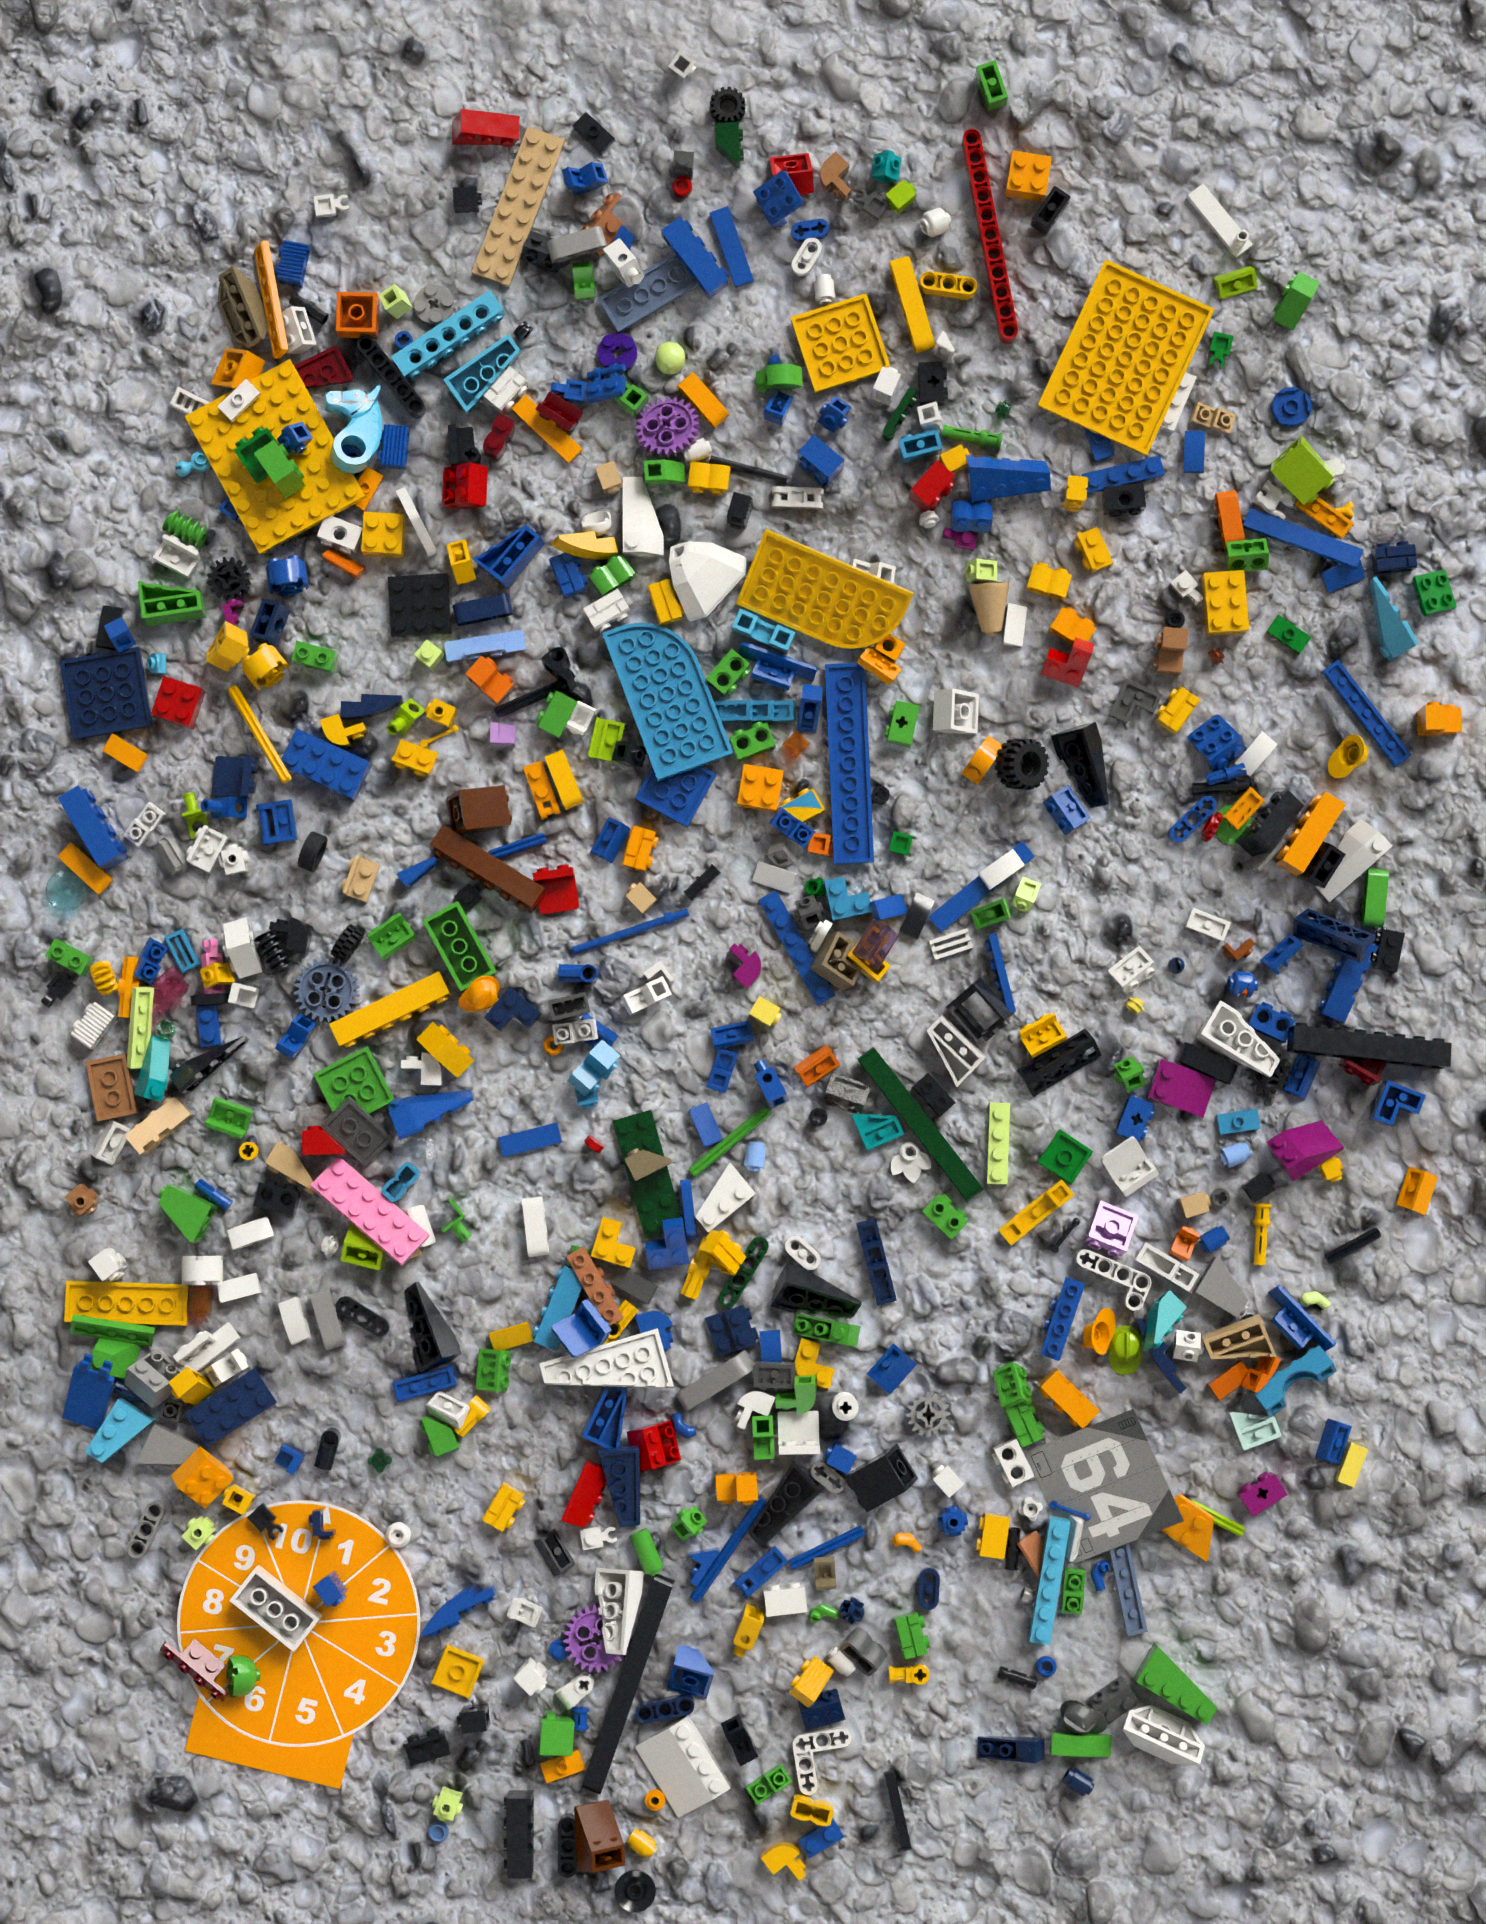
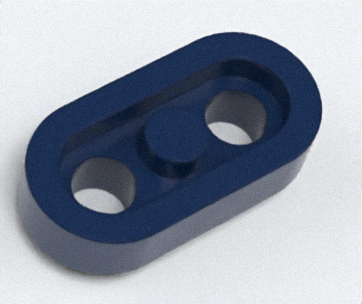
M931 1567L924 1568L919 1574L918 1602L926 1610L934 1609L939 1602L940 1576L937 1570ZM927 1574L933 1575L931 1581L925 1579ZM926 1595L932 1596V1600L930 1602H926L924 1600V1597Z

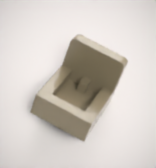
M834 1556L814 1558L816 1590L836 1589Z

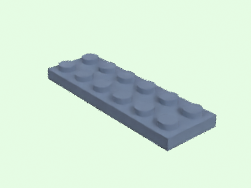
M674 253L644 270V278L639 284L627 287L622 283L598 298L600 305L618 333L623 332L699 286Z

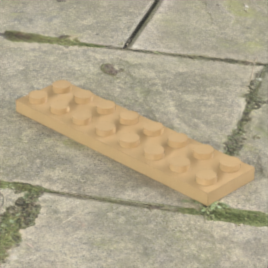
M529 126L527 127L473 267V275L510 288L521 259L523 245L535 223L564 147L565 139Z

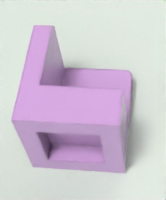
M490 722V744L516 746V726Z

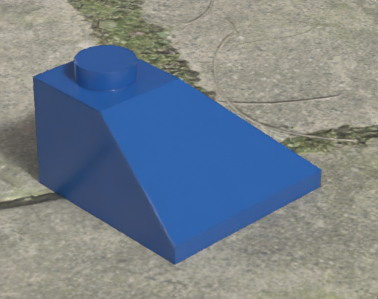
M678 1645L667 1688L707 1699L714 1670L699 1650L689 1646Z

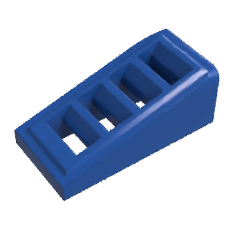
M431 857L398 872L396 875L406 887L410 888L438 864V860L435 857Z

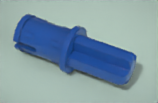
M1244 763L1228 768L1224 766L1221 770L1206 774V782L1208 785L1223 781L1230 782V779L1247 775L1246 770L1238 771L1246 767Z
M199 1179L196 1182L194 1188L206 1196L209 1202H214L224 1211H227L233 1203V1200L222 1194L219 1188L215 1189L203 1179Z

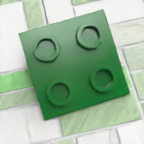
M1446 570L1413 576L1412 585L1416 593L1415 596H1420L1417 602H1422L1419 606L1421 614L1423 613L1424 617L1435 612L1457 608Z

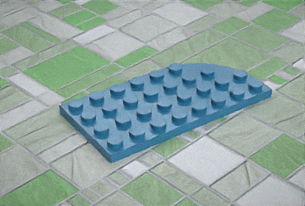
M651 623L627 624L602 633L657 782L733 755V750L699 661L692 648L682 637L668 628Z

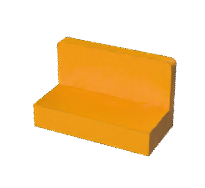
M1409 1167L1396 1205L1425 1215L1438 1177L1429 1172Z

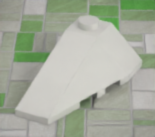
M596 1568L594 1589L595 1595L599 1599L600 1607L598 1611L599 1615H602V1634L605 1650L608 1654L626 1655L642 1595L644 1571Z

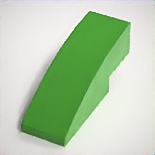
M1051 1731L1049 1752L1051 1755L1108 1757L1111 1756L1112 1735L1092 1733L1076 1735L1068 1732Z

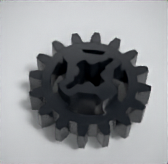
M223 557L222 563L216 560L217 566H210L213 572L207 573V576L211 578V580L207 581V584L213 586L210 591L212 593L217 592V598L223 595L225 601L229 597L236 599V595L242 598L241 592H248L249 590L246 588V585H251V582L247 580V578L251 577V574L246 572L248 567L246 565L242 566L243 562L241 560L235 563L234 557H231L230 561ZM236 568L240 570L242 577L236 575ZM231 575L233 577V580H229V582H227L225 579L229 578ZM216 581L222 583L223 590L219 589Z
M1280 1053L1277 1054V1057H1278L1279 1059L1281 1058V1054H1280ZM1287 1059L1280 1060L1278 1063L1281 1068V1075L1276 1067L1270 1078L1258 1072L1259 1080H1257L1255 1070L1247 1068L1246 1071L1250 1072V1076H1247L1246 1079H1252L1253 1081L1250 1087L1256 1085V1092H1260L1263 1089L1264 1095H1267L1269 1090L1272 1095L1276 1094V1089L1282 1091L1283 1087L1281 1085H1288L1289 1083L1285 1079L1291 1077L1286 1072L1291 1067H1285L1284 1065ZM1269 1081H1274L1277 1083L1271 1087L1266 1086V1084H1268Z

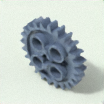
M322 957L321 963L314 959V966L307 963L308 970L301 969L304 975L296 976L300 983H296L294 986L299 988V990L293 992V994L300 997L295 1000L296 1003H302L299 1009H307L305 1016H309L312 1013V1020L315 1021L319 1016L321 1023L324 1022L325 1018H327L328 1023H331L332 1017L338 1020L340 1019V1014L344 1017L347 1016L346 1010L353 1011L350 1005L357 1004L353 998L360 996L358 993H355V990L359 989L360 986L354 985V982L358 980L357 977H351L354 971L350 970L347 972L349 965L345 964L341 967L342 961L340 960L334 964V958L332 957L327 963L326 959ZM330 972L331 977L328 988L331 989V992H327L326 1007L323 1008L325 992H322V989L327 987V975ZM318 973L323 975V981L320 984L314 982V976ZM341 976L343 984L340 987H335L334 979ZM314 993H318L320 996V1000L316 1004H312L310 1001V997ZM334 996H338L340 999L337 1007H332L330 1004V1000Z

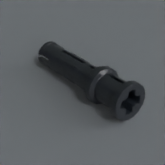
M1254 778L1230 779V782L1223 781L1213 785H1208L1207 782L1192 783V794L1195 796L1231 793V795L1237 796L1238 793H1244L1249 787L1255 790Z

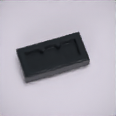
M587 112L572 125L573 129L601 154L615 141V138Z

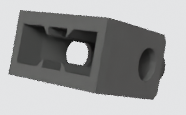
M586 992L548 1001L552 1021H563L590 1013Z

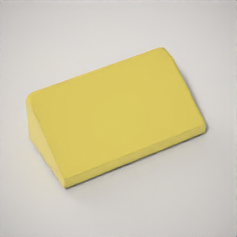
M1348 1442L1334 1480L1355 1487L1368 1449Z

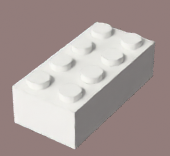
M260 1565L254 1568L229 1600L293 1652L301 1645L323 1616Z

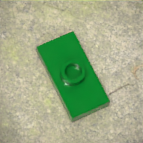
M1277 615L1266 633L1297 654L1302 652L1311 639V636L1280 615Z

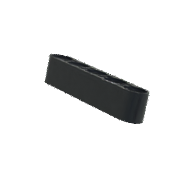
M367 334L360 336L357 339V347L364 359L412 418L418 419L423 417L426 407L420 396L376 341ZM369 342L372 344L371 347L367 350L362 349V345ZM377 358L384 359L380 365L374 364V361ZM390 373L396 374L393 380H387L386 377ZM406 388L409 390L406 395H399L401 389ZM420 404L421 407L418 411H412V405Z

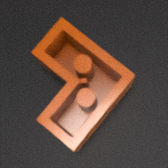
M480 656L465 674L471 683L500 706L515 689L512 684L513 680L505 673L502 676L497 671V664L491 658L487 657L485 659L483 656Z

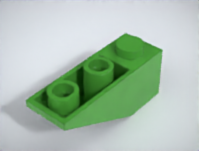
M796 1314L793 1334L847 1346H857L861 1326Z

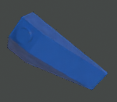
M471 1090L409 1096L394 1099L388 1105V1109L398 1137L402 1140L425 1129L423 1125L429 1121L437 1122L445 1112H454L474 1099Z

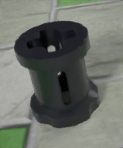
M467 446L463 449L462 458L465 463H481V455L475 446ZM471 453H474L475 457H472V460H469L468 456H471Z

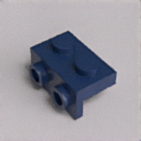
M837 1689L821 1692L809 1708L798 1700L806 1731L846 1720Z

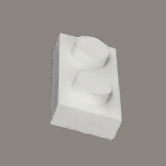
M1192 908L1185 927L1223 942L1231 922Z

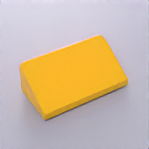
M529 1321L488 1333L494 1350H505L534 1341Z

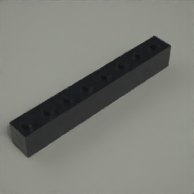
M1295 1023L1294 1026L1288 1028L1287 1052L1442 1070L1451 1067L1452 1043L1445 1042V1039L1433 1038L1431 1041L1425 1040L1423 1036H1413V1038H1406L1405 1034L1386 1036V1032L1379 1031L1374 1032V1034H1368L1366 1030L1355 1029L1354 1032L1347 1031V1028L1335 1027L1334 1030L1327 1029L1326 1025L1308 1027L1307 1023Z

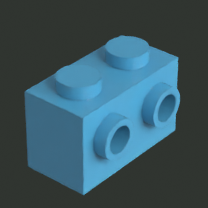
M931 429L925 430L914 436L912 434L905 435L898 440L902 464L940 455L943 449L938 429L933 431Z

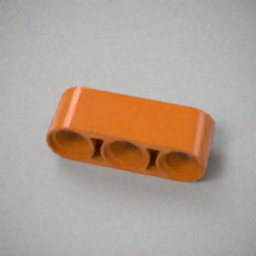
M1236 490L1215 493L1216 512L1222 545L1225 550L1226 542L1245 540Z

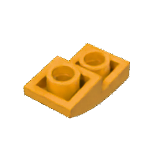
M113 733L102 751L138 773L149 756Z

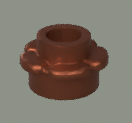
M1212 647L1208 654L1215 665L1221 662L1223 664L1224 654L1219 647L1217 649Z

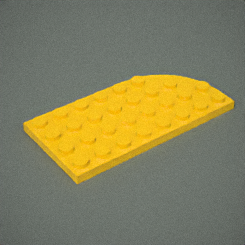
M766 529L736 604L832 646L853 649L873 645L891 634L904 618L914 592Z

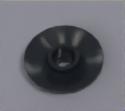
M641 1870L627 1871L616 1882L615 1898L618 1904L626 1911H644L650 1907L655 1899V1883L647 1873ZM632 1887H639V1892L634 1893Z

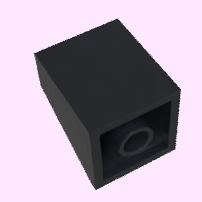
M898 1444L893 1445L862 1464L845 1477L849 1488L856 1494L859 1505L866 1512L906 1492L918 1480L917 1475Z

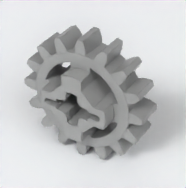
M928 1391L925 1397L919 1393V1399L912 1398L911 1400L914 1404L907 1405V1408L911 1410V1412L906 1413V1416L911 1417L908 1424H914L912 1430L916 1431L919 1429V1435L921 1436L926 1432L927 1436L930 1437L933 1431L938 1435L939 1428L945 1430L943 1423H949L946 1416L951 1415V1413L945 1411L949 1405H943L944 1398L937 1399V1393H934L932 1397ZM924 1401V1406L920 1410H915ZM932 1401L936 1402L941 1410H935L932 1407ZM927 1405L930 1411L934 1413L930 1416L929 1423L927 1418L923 1416V1413L927 1411ZM915 1418L922 1419L925 1427L920 1426ZM937 1418H941L939 1423L933 1427V1422Z

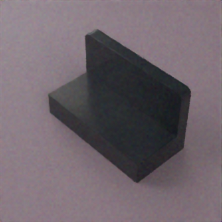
M456 424L448 425L451 466L465 463L462 458V451L465 447L475 446L473 427L457 428ZM471 453V456H468L469 460H472V457H475L474 453Z

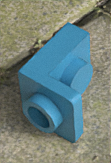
M575 1088L577 1104L579 1107L583 1106V1110L594 1108V1103H599L597 1091L594 1094L590 1092L585 1097Z

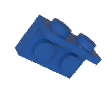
M1069 785L1057 791L1043 802L1047 812L1051 814L1064 835H1067L1091 818Z

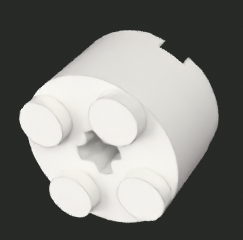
M182 1256V1285H223V1256Z

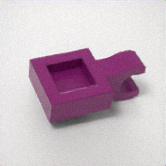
M947 527L943 530L942 538L954 540V547L970 551L975 549L977 532L971 530L958 532Z

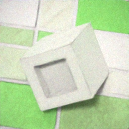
M660 961L643 973L649 982L662 976L667 986L674 982V979Z
M233 982L228 1002L255 1008L259 989Z

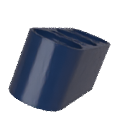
M507 593L460 602L452 606L457 626L513 615L510 595Z
M683 1693L644 1701L637 1706L635 1716L643 1724L686 1716L693 1712L695 1700L690 1694ZM682 1700H689L691 1707L683 1709L680 1707V1702ZM662 1704H668L671 1710L668 1713H663L659 1707ZM648 1708L651 1714L648 1717H642L639 1710Z

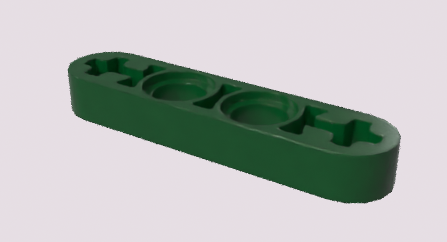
M756 1237L751 1241L744 1255L746 1258H753L755 1266L752 1269H746L742 1263V1265H739L740 1268L737 1273L730 1276L719 1295V1302L723 1307L730 1308L736 1304L769 1248L765 1238ZM762 1240L764 1241L763 1246L765 1249L758 1251L757 1255L761 1256L758 1260L754 1255L748 1254L749 1250L754 1252L756 1249L755 1241L760 1242ZM736 1275L744 1277L745 1282L740 1287L733 1284V1277ZM728 1285L740 1291L738 1295L735 1292L733 1293L731 1298L734 1301L732 1303H724L723 1294L728 1295L731 1290L727 1289Z

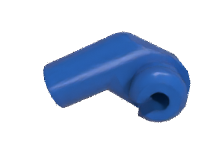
M681 1412L671 1414L676 1433L685 1439H690L696 1435L694 1426H687L683 1423Z
M1103 1560L1097 1562L1091 1571L1096 1591L1105 1589L1103 1576L1106 1571L1110 1570L1109 1563Z

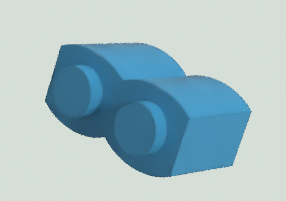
M412 1162L403 1164L397 1170L395 1178L390 1179L384 1185L382 1194L391 1202L401 1200L407 1193L408 1187L419 1180L422 1171Z

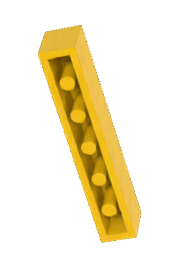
M438 971L329 1025L339 1046L349 1048L357 1044V1039L362 1037L364 1040L374 1036V1031L380 1028L384 1031L394 1026L393 1022L399 1019L403 1022L411 1018V1013L419 1011L421 1013L430 1009L429 1005L434 1002L440 1004L447 1001V996L451 995V992L442 973Z

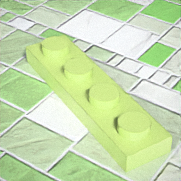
M132 987L127 1068L130 1069L142 1067L151 1037L154 988Z
M989 1102L986 1184L1008 1183L1010 1103Z

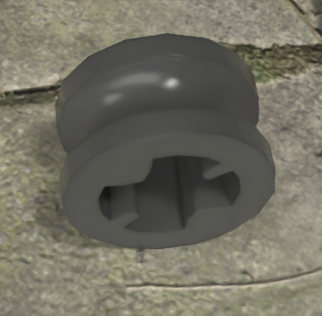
M1217 1188L1211 1193V1201L1218 1207H1224L1229 1203L1230 1195L1226 1190ZM1223 1192V1196H1226L1225 1201L1221 1200L1220 1203H1217L1218 1199H1215V1196Z

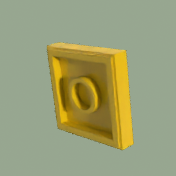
M447 1644L431 1684L469 1699L485 1659Z

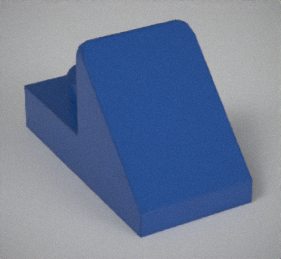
M716 1547L688 1553L689 1557L700 1564V1566L695 1565L689 1575L692 1577L690 1583L696 1587L698 1586L719 1554L720 1549Z

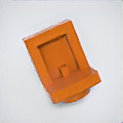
M1182 1226L1175 1235L1169 1254L1187 1262L1190 1259L1195 1243L1200 1238V1234L1190 1227Z

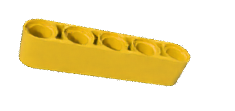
M906 256L889 261L891 274L915 354L935 349L933 334L910 257Z

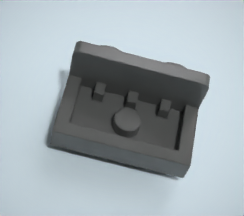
M1119 1676L1088 1698L1093 1708L1105 1716L1108 1724L1140 1703L1122 1676Z

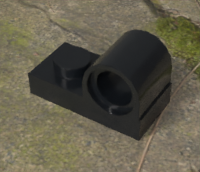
M555 647L540 658L544 669L570 691L577 687L574 680L575 675L569 669L571 664L564 648Z

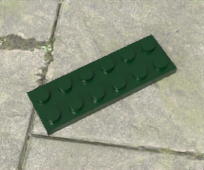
M652 1110L612 1121L645 1238L664 1233L662 1220L682 1217L667 1166L635 1181L624 1160L628 1157L626 1153L636 1148L639 1151L645 1150L664 1156Z

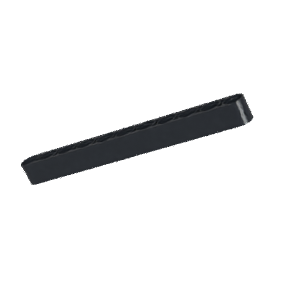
M660 1574L654 1576L581 1786L583 1789L597 1794L602 1792L666 1608L674 1579Z

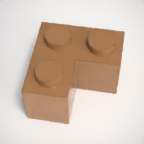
M1163 627L1158 632V635L1155 636L1154 648H1157V656L1153 657L1152 667L1156 668V674L1179 676L1182 673L1183 655L1187 649L1188 629Z

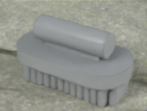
M167 836L155 844V850L170 874H180L186 870L187 857L176 840H172V838Z

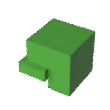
M544 1710L543 1718H539L541 1731L537 1753L544 1756H572L575 1722L569 1716H556L553 1711Z

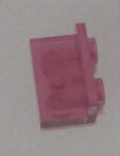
M174 966L168 968L149 986L154 988L153 1006L159 1013L163 1010H168L173 1005V1001L177 997L183 996L190 986L187 979Z

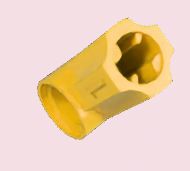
M477 1395L467 1404L470 1406V1410L462 1427L457 1429L450 1425L462 1437L491 1410Z

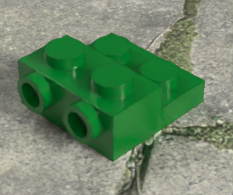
M262 426L252 431L253 436L248 440L244 437L235 443L236 448H234L235 453L257 484L269 475L254 453L272 440H275L278 444L267 427L263 429Z

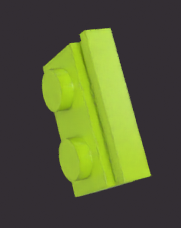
M596 717L588 757L617 763L612 760L616 741H622L625 723Z

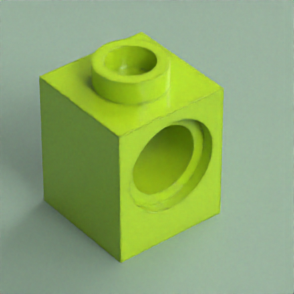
M903 179L885 194V200L890 202L889 206L898 215L916 200L917 191L910 182L907 183Z

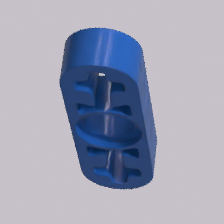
M1211 796L1201 798L1169 829V838L1175 843L1184 841L1216 810V800ZM1203 801L1206 803L1210 801L1212 803L1210 805L1211 810L1206 809L1202 813L1205 815L1203 818L1201 813L1195 810V808L1197 807L1200 810L1204 806ZM1189 814H1195L1198 817L1196 825L1188 823L1187 817ZM1183 821L1187 828L1181 833L1182 838L1179 836L1176 838L1174 837V829L1179 830L1183 826L1180 822Z
M683 1179L680 1180L686 1237L687 1239L697 1238L691 1180Z

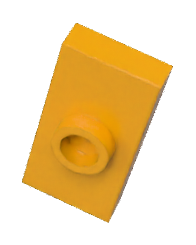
M369 467L364 469L357 482L366 498L354 504L355 507L365 512L384 479L382 474Z
M1249 787L1223 815V818L1236 830H1239L1266 800L1252 787Z
M579 1749L572 1751V1756H557L540 1762L546 1783L586 1769Z

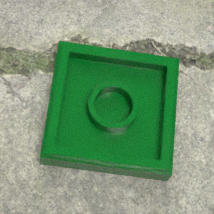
M1059 1129L1037 1163L1069 1185H1072L1094 1151Z

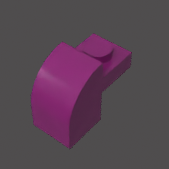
M734 943L729 948V951L743 964L735 971L733 977L748 990L760 975L761 960L755 951L749 957L747 955L749 951L742 944L737 946Z

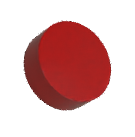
M685 176L677 177L672 184L674 194L680 198L688 197L692 192V182Z
M588 1135L584 1140L585 1144L597 1153L604 1149L603 1144L591 1135Z

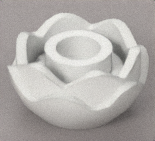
M395 1522L386 1529L385 1538L390 1546L402 1548L409 1543L411 1531L402 1522Z

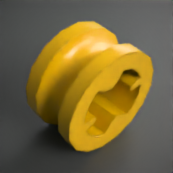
M245 1142L239 1148V1154L245 1160H253L259 1153L257 1145L252 1142ZM248 1145L254 1149L250 1157H247L248 1154H244V1150L247 1149Z

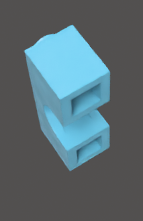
M739 609L732 626L733 632L785 654H788L796 633L778 624L776 626L768 624L759 619V616L743 609Z

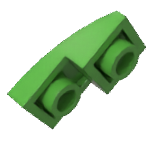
M1064 1569L1062 1613L1082 1614L1086 1575L1084 1569Z
M779 1764L744 1788L755 1805H759L772 1794H776L790 1784L792 1780L783 1766Z

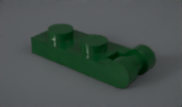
M909 387L885 425L882 434L885 441L889 442L894 439L896 426L898 423L902 425L907 417L906 410L908 407L912 408L916 403L918 397H916L917 390L915 388Z

